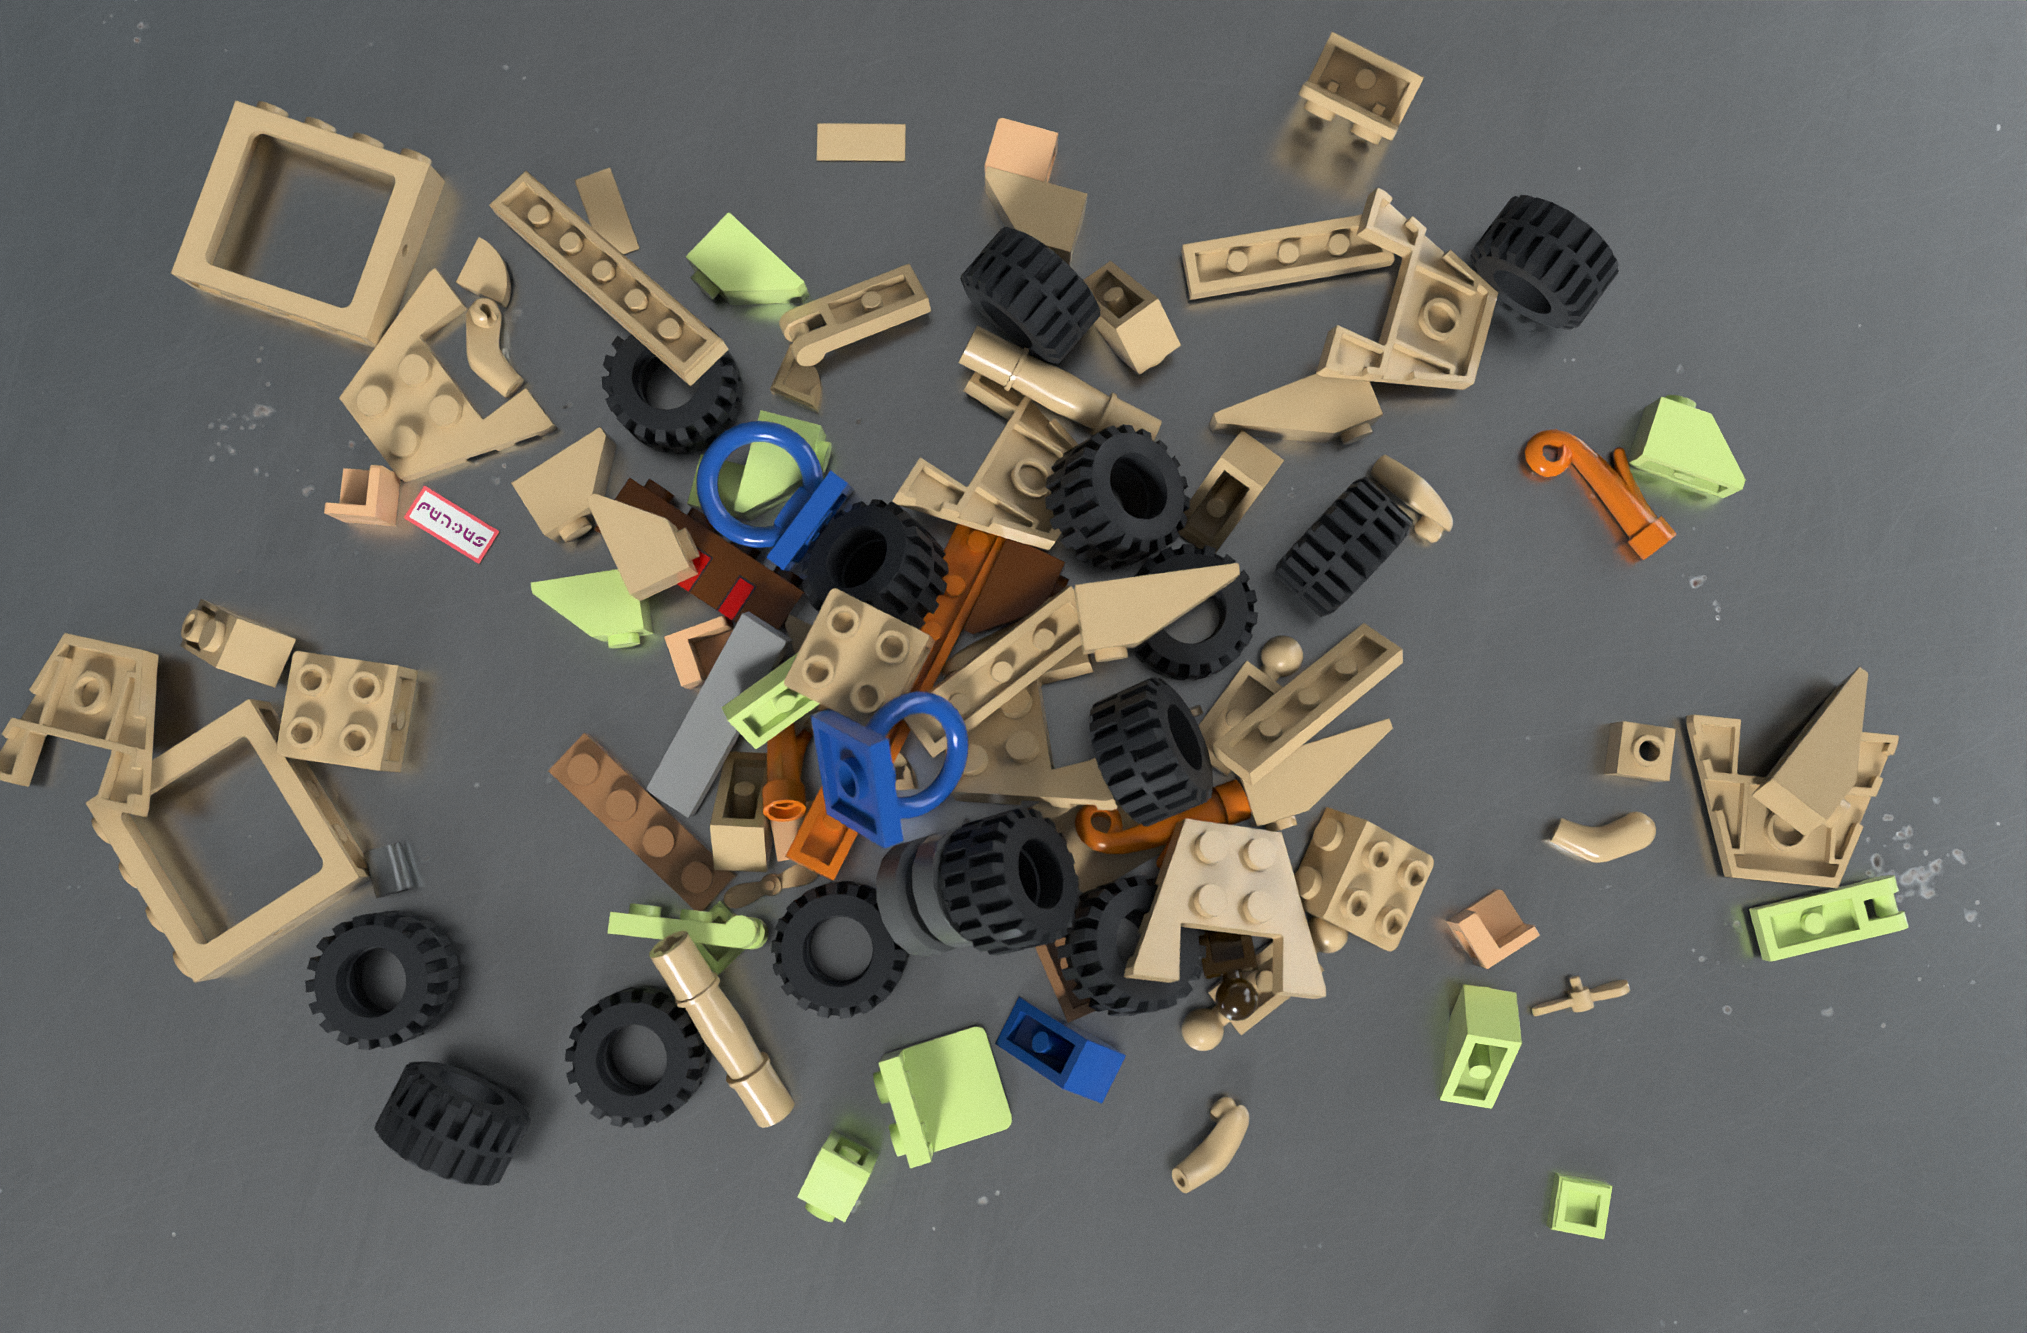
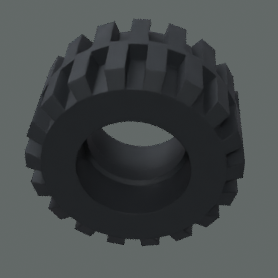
M1529 195L1514 196L1508 201L1471 250L1472 254L1470 255L1479 276L1498 292V297L1507 305L1536 322L1566 330L1580 326L1619 272L1617 269L1619 264L1613 255V251L1588 223L1560 205Z
M1009 227L1000 229L960 277L962 286L970 301L997 330L1022 349L1024 347L1028 348V354L1051 364H1059L1101 315L1099 305L1087 284L1061 257L1036 238Z
M711 327L709 328V329L712 330L717 336H719ZM632 334L626 340L617 335L611 345L617 351L615 357L606 355L603 366L609 372V376L602 377V388L609 394V397L605 400L609 409L617 416L616 419L644 445L648 443L655 450L667 453L668 448H672L677 454L689 453L688 446L692 445L701 450L710 446L706 440L713 434L718 437L726 431L723 427L726 420L734 422L738 414L734 405L735 402H741L742 390L738 385V381L741 380L740 372L729 350L701 376L695 395L687 403L674 409H658L648 403L647 385L653 372L664 362Z
M1123 424L1118 428L1113 425L1065 452L1063 457L1056 460L1051 468L1054 473L1047 477L1045 486L1051 491V494L1045 497L1046 509L1053 511L1054 517L1050 519L1053 530L1059 528L1063 535L1060 541L1066 549L1073 547L1076 550V558L1084 563L1092 559L1093 567L1103 570L1110 566L1112 570H1118L1166 548V546L1174 543L1180 536L1178 531L1185 528L1188 520L1183 512L1190 509V498L1184 495V489L1188 488L1186 477L1179 474L1177 468L1181 465L1175 456L1171 458L1167 454L1168 447L1161 440L1154 442L1151 433L1144 429L1135 432L1133 425ZM1111 486L1116 490V492L1120 496L1124 506V510L1116 501Z
M1367 477L1355 480L1278 561L1274 575L1319 617L1329 615L1348 600L1409 534L1413 520Z
M872 499L870 504L866 505L861 501L852 504V508L848 512L842 509L834 515L835 520L829 526L825 523L818 531L821 534L816 542L811 541L807 550L810 558L803 562L802 573L807 577L802 581L804 592L809 595L807 600L811 606L820 612L830 590L836 588L919 630L926 624L923 620L929 612L935 613L939 606L936 599L938 595L945 594L947 583L942 580L944 576L949 574L948 563L942 559L946 555L942 546L907 511L893 502L886 504L882 499ZM881 566L879 571L869 580L871 575Z
M1182 544L1178 549L1172 550L1169 547L1161 550L1159 555L1153 559L1150 557L1134 577L1233 564L1236 560L1228 554L1224 558L1215 554L1217 548L1207 545L1203 549L1194 548V544ZM1242 570L1233 582L1212 595L1218 607L1219 622L1210 637L1198 643H1184L1174 639L1162 629L1135 647V656L1142 663L1146 662L1153 667L1152 671L1161 676L1163 674L1173 676V679L1176 680L1206 678L1231 664L1241 655L1240 653L1248 646L1253 636L1251 634L1252 629L1257 624L1258 612H1254V604L1257 602L1255 590L1250 591L1247 584L1250 578L1245 570Z
M1156 676L1151 677L1093 704V709L1090 710L1089 727L1097 765L1111 794L1138 824L1141 823L1143 826H1150L1209 801L1213 793V774L1204 737L1184 700L1166 681Z
M1026 807L968 822L963 824L962 828L956 829L950 836L951 843L946 844L943 853L946 863L941 865V877L944 878L945 887L942 890L944 900H948L950 906L948 912L953 923L957 922L959 924V933L966 941L972 939L975 949L980 952L987 951L989 955L997 956L1054 943L1055 940L1062 939L1067 934V928L1072 927L1076 919L1074 909H1078L1079 896L1077 894L1079 880L1078 875L1075 873V861L1072 852L1070 853L1067 848V841L1062 832L1058 833L1056 831L1055 823L1049 817L1043 818L1040 811L1036 809L1027 810Z
M1145 875L1122 878L1097 886V888L1088 890L1079 896L1081 902H1079L1078 909H1074L1076 919L1072 927L1067 928V934L1064 936L1066 938L1065 945L1057 947L1058 958H1066L1068 967L1061 970L1065 980L1074 979L1077 984L1072 992L1079 999L1091 998L1088 1007L1097 1012L1108 1010L1109 1016L1120 1017L1168 1009L1177 1004L1176 999L1185 998L1193 990L1189 983L1190 981L1200 979L1203 969L1197 965L1198 959L1206 958V946L1199 945V936L1205 935L1203 929L1181 927L1179 980L1169 983L1125 978L1126 966L1122 962L1117 950V931L1123 918L1131 921L1138 929L1140 928L1144 914L1149 913L1158 888V885L1155 884L1157 877L1147 880Z
M854 881L831 882L808 890L786 908L787 912L778 920L775 927L777 935L776 939L772 941L771 953H775L776 963L772 964L775 976L780 974L784 985L781 988L786 995L792 994L798 1000L796 1005L805 1011L809 1008L818 1012L817 1016L829 1018L831 1015L840 1016V1019H845L874 1009L876 1005L884 1001L892 993L901 980L909 956H907V952L894 942L883 924L876 900L875 888L866 884H856ZM831 918H851L859 922L871 938L873 945L871 961L865 971L855 978L849 980L831 978L824 974L814 962L811 952L813 934L823 922Z
M385 911L352 917V921L341 922L332 928L335 935L323 937L316 947L323 953L320 956L310 957L307 969L315 971V978L305 981L306 992L315 991L317 1001L309 1004L313 1015L323 1013L326 1019L320 1026L326 1033L340 1031L337 1041L345 1045L358 1042V1049L372 1050L377 1047H381V1049L393 1047L423 1035L424 1031L434 1028L442 1020L439 1014L450 1010L454 999L448 997V993L458 989L459 977H450V968L458 966L456 955L447 957L444 949L450 946L451 943L446 935L436 936L434 934L438 926L431 921H418V915L410 912L397 913V911ZM376 948H383L394 954L401 962L405 971V992L401 1001L393 1010L384 1009L370 1000L363 988V966L368 956Z
M649 985L623 989L599 1000V1003L595 1006L588 1008L581 1015L582 1022L573 1027L569 1038L574 1040L572 1047L566 1049L565 1061L572 1062L573 1070L566 1073L569 1085L577 1082L581 1092L574 1096L581 1105L589 1101L594 1106L590 1114L600 1120L604 1116H609L612 1118L610 1125L623 1127L627 1123H633V1128L646 1127L653 1121L658 1123L668 1118L687 1103L702 1085L701 1078L707 1073L710 1061L706 1060V1053L710 1049L703 1041L686 1008L678 1007L674 1000L675 996L669 989L659 991L655 990L656 986ZM635 1024L647 1027L661 1039L666 1050L667 1064L664 1075L652 1085L635 1084L623 1077L616 1068L612 1054L613 1043L619 1030L625 1026Z
M414 1061L406 1064L376 1122L375 1131L394 1153L428 1173L461 1184L491 1186L501 1181L531 1123V1117L518 1100L488 1080L447 1064Z

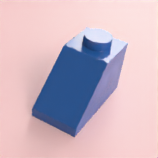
M1021 997L1016 1001L995 1043L1060 1088L1099 1103H1103L1126 1057L1125 1054L1093 1034L1070 1022L1068 1023L1066 1020Z

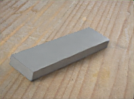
M750 612L742 613L649 782L646 791L687 818L696 814L740 735L727 720L721 707L776 669L793 639Z

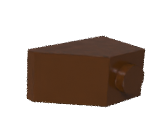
M1006 539L963 628L964 635L976 639L1027 617L1047 599L1052 598L1068 585L1070 579L1062 576L1065 562L1033 546Z

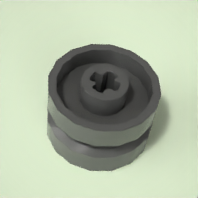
M962 826L895 845L882 858L876 877V900L883 924L894 942L909 954L925 958L946 953L956 948L963 949L973 946L972 939L966 941L959 933V924L957 922L953 923L948 912L950 906L948 900H944L942 890L945 887L944 878L941 877V865L946 863L943 855L946 844L951 843L950 836L956 829L962 828Z

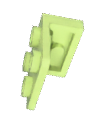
M972 1026L884 1054L878 1062L881 1071L873 1073L876 1091L881 1104L890 1102L896 1123L889 1125V1132L895 1152L898 1157L906 1154L910 1168L931 1162L933 1153L1005 1130L1012 1123V1114L985 1029L981 1026Z

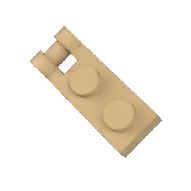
M906 264L791 309L781 316L779 326L785 338L793 342L791 351L798 364L809 367L819 363L827 352L929 313L931 308L929 298L911 265ZM824 325L823 327L813 330V328Z

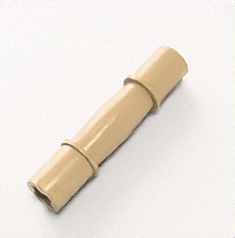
M978 325L976 326L958 363L1001 384L1006 391H1009L1012 387L1049 410L1091 428L1092 435L1107 427L1114 425L1118 428L1124 424L1133 425L1135 432L1140 429L1150 432L1152 440H1155L1162 423L1158 418L1117 398V394L1113 392L1108 396L1071 373L1029 355L1028 348L1024 347L1022 349Z
M679 931L667 936L652 948L649 957L673 992L678 1007L686 1008L703 1041L727 1072L726 1082L731 1088L736 1090L757 1125L765 1128L780 1122L792 1111L795 1102L771 1066L770 1057L767 1053L759 1051L742 1018L719 988L720 978L715 972L711 971L687 931Z

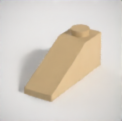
M1313 374L1215 412L1209 422L1212 433L1238 436L1243 430L1251 437L1329 443L1341 438L1343 444L1347 445L1373 433L1371 426L1379 420L1383 412L1370 381L1323 377Z
M1239 563L1075 585L1074 594L1083 655L1095 653L1096 662L1128 658V648L1139 646L1233 582L1240 574Z
M1858 667L1836 686L1752 794L1754 798L1804 836L1822 824L1830 829L1842 818L1851 805L1844 798L1857 782L1868 672L1861 667Z
M1390 718L1304 744L1253 786L1234 773L1249 802L1251 811L1250 825L1254 827L1265 825L1266 830L1279 831L1297 825L1295 815L1311 809L1393 729Z

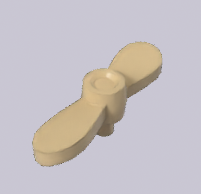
M796 864L779 875L770 873L765 875L759 882L743 883L729 888L724 895V903L730 908H742L764 895L776 896L783 888L810 884L816 880L819 874L800 864Z
M1572 976L1569 978L1572 989L1568 991L1567 997L1539 1004L1532 1008L1534 1016H1539L1572 1007L1573 1012L1587 1011L1594 1008V1001L1623 996L1630 992V987L1627 980H1616L1589 989V987L1582 986L1580 976Z

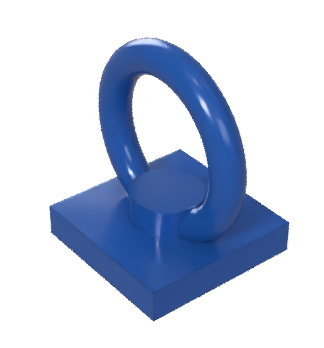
M769 421L742 423L720 434L704 453L697 474L699 503L710 524L724 537L737 544L754 548L773 547L766 558L782 570L791 572L795 570L807 554L811 541L815 542L821 535L818 533L825 523L827 525L830 523L854 490L846 481L831 470L823 480L820 462L808 442L792 429ZM754 442L771 443L787 451L796 461L802 476V486L796 490L776 517L774 525L764 527L750 526L735 519L724 507L718 492L719 472L726 458L737 448Z
M910 692L900 695L882 706L872 716L866 726L831 709L811 715L827 815L884 849L904 841L900 819L918 817L939 806L955 789L965 769L968 756V734L964 720L953 704L940 695L929 692ZM913 714L931 715L940 722L947 738V752L942 769L925 790L912 796L897 797L896 772L891 759L889 739L885 736L897 722Z

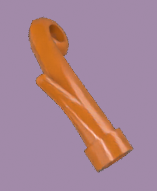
M1558 429L1540 431L1527 442L1525 449L1526 461L1530 468L1538 475L1545 477L1557 476L1564 472L1572 462L1631 539L1628 541L1629 545L1642 560L1648 558L1677 535L1662 516L1658 518L1646 502L1632 476L1624 448L1617 447L1614 449V470L1603 457L1583 440ZM1543 448L1557 449V461L1547 460L1543 456Z
M794 723L767 741V784L762 788L763 814L766 818L778 822L793 821L801 818L806 813L805 786L801 782L804 753L812 735L803 728L796 737Z
M1235 779L1212 787L1213 793L1208 802L1150 826L1140 824L1123 831L1122 818L1118 809L1098 810L1096 805L1085 804L1076 815L1075 827L1082 842L1092 850L1105 854H1127L1167 844L1156 859V866L1161 868L1177 822L1184 819H1193L1234 825L1250 819L1251 811L1246 794L1241 784ZM1099 816L1106 818L1110 823L1108 832L1103 833L1095 830L1091 824L1092 819Z

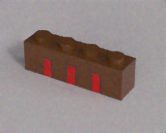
M629 477L615 498V501L666 518L677 527L678 531L686 528L696 545L699 557L693 559L692 562L698 574L677 585L735 623L738 622L742 613L750 612L783 634L787 633L785 622L789 614L797 618L808 601L809 596L799 589L802 585V578L791 571L782 570L778 566L773 571L756 561L761 553L754 547L737 544L733 541L727 542L713 532L715 528L710 524L706 516L694 507H691L686 515L670 504L675 495L653 480L648 479L646 484L642 486ZM597 525L594 530L602 534Z

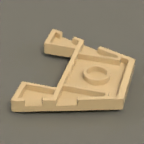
M1376 188L1367 197L1356 236L1402 257L1380 340L1377 343L1339 325L1335 326L1327 333L1316 374L1332 378L1464 390L1475 382L1498 292L1453 251L1449 250L1444 253L1425 236L1427 228L1413 216L1407 220L1390 204L1393 198L1386 191Z
M436 268L427 274L339 397L398 478L404 482L468 462V458L494 449L500 451L515 446V442L536 435L541 437L550 434L558 429L532 393L526 388L485 419L479 414L426 343L428 338L468 310Z
M975 372L963 391L1006 418L1008 422L968 487L964 486L920 457L897 492L893 502L905 508L1049 551L1061 532L1059 528L1053 530L1050 519L1054 517L1053 511L1046 509L1045 497L1051 494V491L1045 487L1047 477L1054 473L1051 468L1056 460L1063 457L1065 452L1077 446L1078 443L1056 419L1049 421L1034 405L1031 398L1012 387L1009 391H1006L1001 384Z
M64 633L29 689L36 695L21 719L11 718L2 732V735L8 738L0 751V780L29 787L47 735L109 749L112 752L94 805L147 817L150 804L158 655L137 648Z
M1082 645L967 732V762L957 786L951 793L956 801L1021 805L1022 801L1050 802L1052 807L1072 808V804L1096 805L1098 810L1118 809L1117 801L1107 787L1096 759L1054 769L1041 686L1093 673L1091 655H1083Z
M1688 715L1686 717V725L1724 877L1838 888L1864 827L1860 825L1871 797L1877 796L1883 781L1880 775L1888 756L1895 753L1899 736L1862 732L1857 782L1844 798L1851 804L1849 809L1830 829L1822 824L1804 836L1752 796L1765 777L1739 775L1737 773L1741 719Z
M1184 819L1177 822L1155 883L1158 885L1150 911L1144 914L1138 931L1141 936L1134 956L1128 959L1125 968V978L1169 983L1179 980L1181 927L1272 938L1273 994L1309 999L1326 997L1324 979L1282 832L1193 819Z

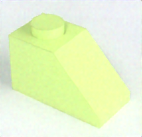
M729 212L686 256L695 272L690 279L712 300L719 294L730 305L803 303L810 296L805 282Z
M1678 395L1660 397L1646 406L1627 459L1630 467L1721 498L1743 490L1746 479L1711 413L1697 409V404L1693 400Z
M760 410L757 421H769L784 425L803 437L814 450L820 462L822 473L825 472L830 458L831 443L825 441L826 434L821 425ZM766 442L751 443L733 511L741 519L752 521L790 499L796 490L802 486L801 472L794 458L777 445Z
M618 569L531 583V590L535 596L591 637L603 642L608 641L609 648L635 646L640 644L639 636L654 634L649 597L640 601L631 596Z
M1463 984L1449 1020L1439 1090L1441 1101L1493 1108L1522 1044L1516 992Z
M832 1130L797 1197L807 1202L805 1209L814 1216L827 1222H833L835 1217L846 1222L871 1175L879 1154Z

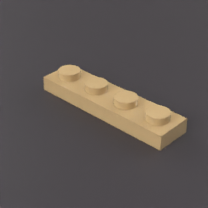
M1362 214L1183 244L1181 249L1190 300L1388 267L1395 260L1394 254L1356 236Z
M1072 586L1063 588L928 691L929 693L940 695L953 704L961 714L967 732L1082 645L1075 594ZM913 714L903 718L904 722L932 758L947 748L945 731L936 718L928 714Z
M1363 623L1213 743L1215 758L1253 786L1403 663L1402 648Z

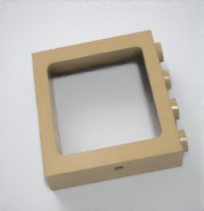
M235 101L171 274L195 289L375 348L395 320L445 180L431 166L432 160L419 152L402 148L400 154L383 149L384 144L370 136L354 133L353 137L349 138L337 134V130L328 123L312 117H306L303 123L288 118L289 114L286 111L267 102L258 101L257 106L254 107ZM261 134H267L395 177V186L355 295L349 306L340 308L213 266Z
M246 700L152 760L150 795L238 739L246 737L251 742L323 860L322 869L318 873L212 941H206L130 814L94 805L97 795L85 802L94 816L91 823L95 832L103 841L111 844L121 861L118 864L121 875L128 884L139 890L148 905L145 911L149 921L158 931L165 933L175 950L173 952L175 964L184 975L191 977L194 983L222 976L371 880L363 852L306 760L282 757L276 754L281 720L271 703L267 701Z

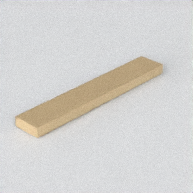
M527 171L518 177L489 205L498 217L688 385L692 386L729 350L719 336Z

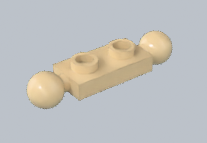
M1280 635L1269 639L1261 652L1263 665L1260 669L1248 661L1244 662L1198 725L1209 752L1212 768L1224 776H1228L1231 770L1215 758L1213 743L1281 690L1283 687L1276 682L1279 677L1290 676L1300 668L1303 661V651L1300 644L1292 637Z
M1312 916L1309 920L1308 927L1316 954L1319 952H1336L1347 942L1348 931L1316 916ZM1273 939L1255 953L1259 970L1243 972V978L1255 987L1258 994V1005L1255 1012L1249 1018L1241 1021L1225 1018L1216 1006L1211 1010L1198 1008L1189 1012L1182 1023V1036L1190 1047L1199 1051H1208L1215 1048L1223 1038L1224 1026L1229 1022L1242 1035L1291 997L1273 994ZM1320 965L1321 972H1323L1324 969H1323V967ZM1222 979L1207 990V993L1214 1002L1216 991L1222 983Z

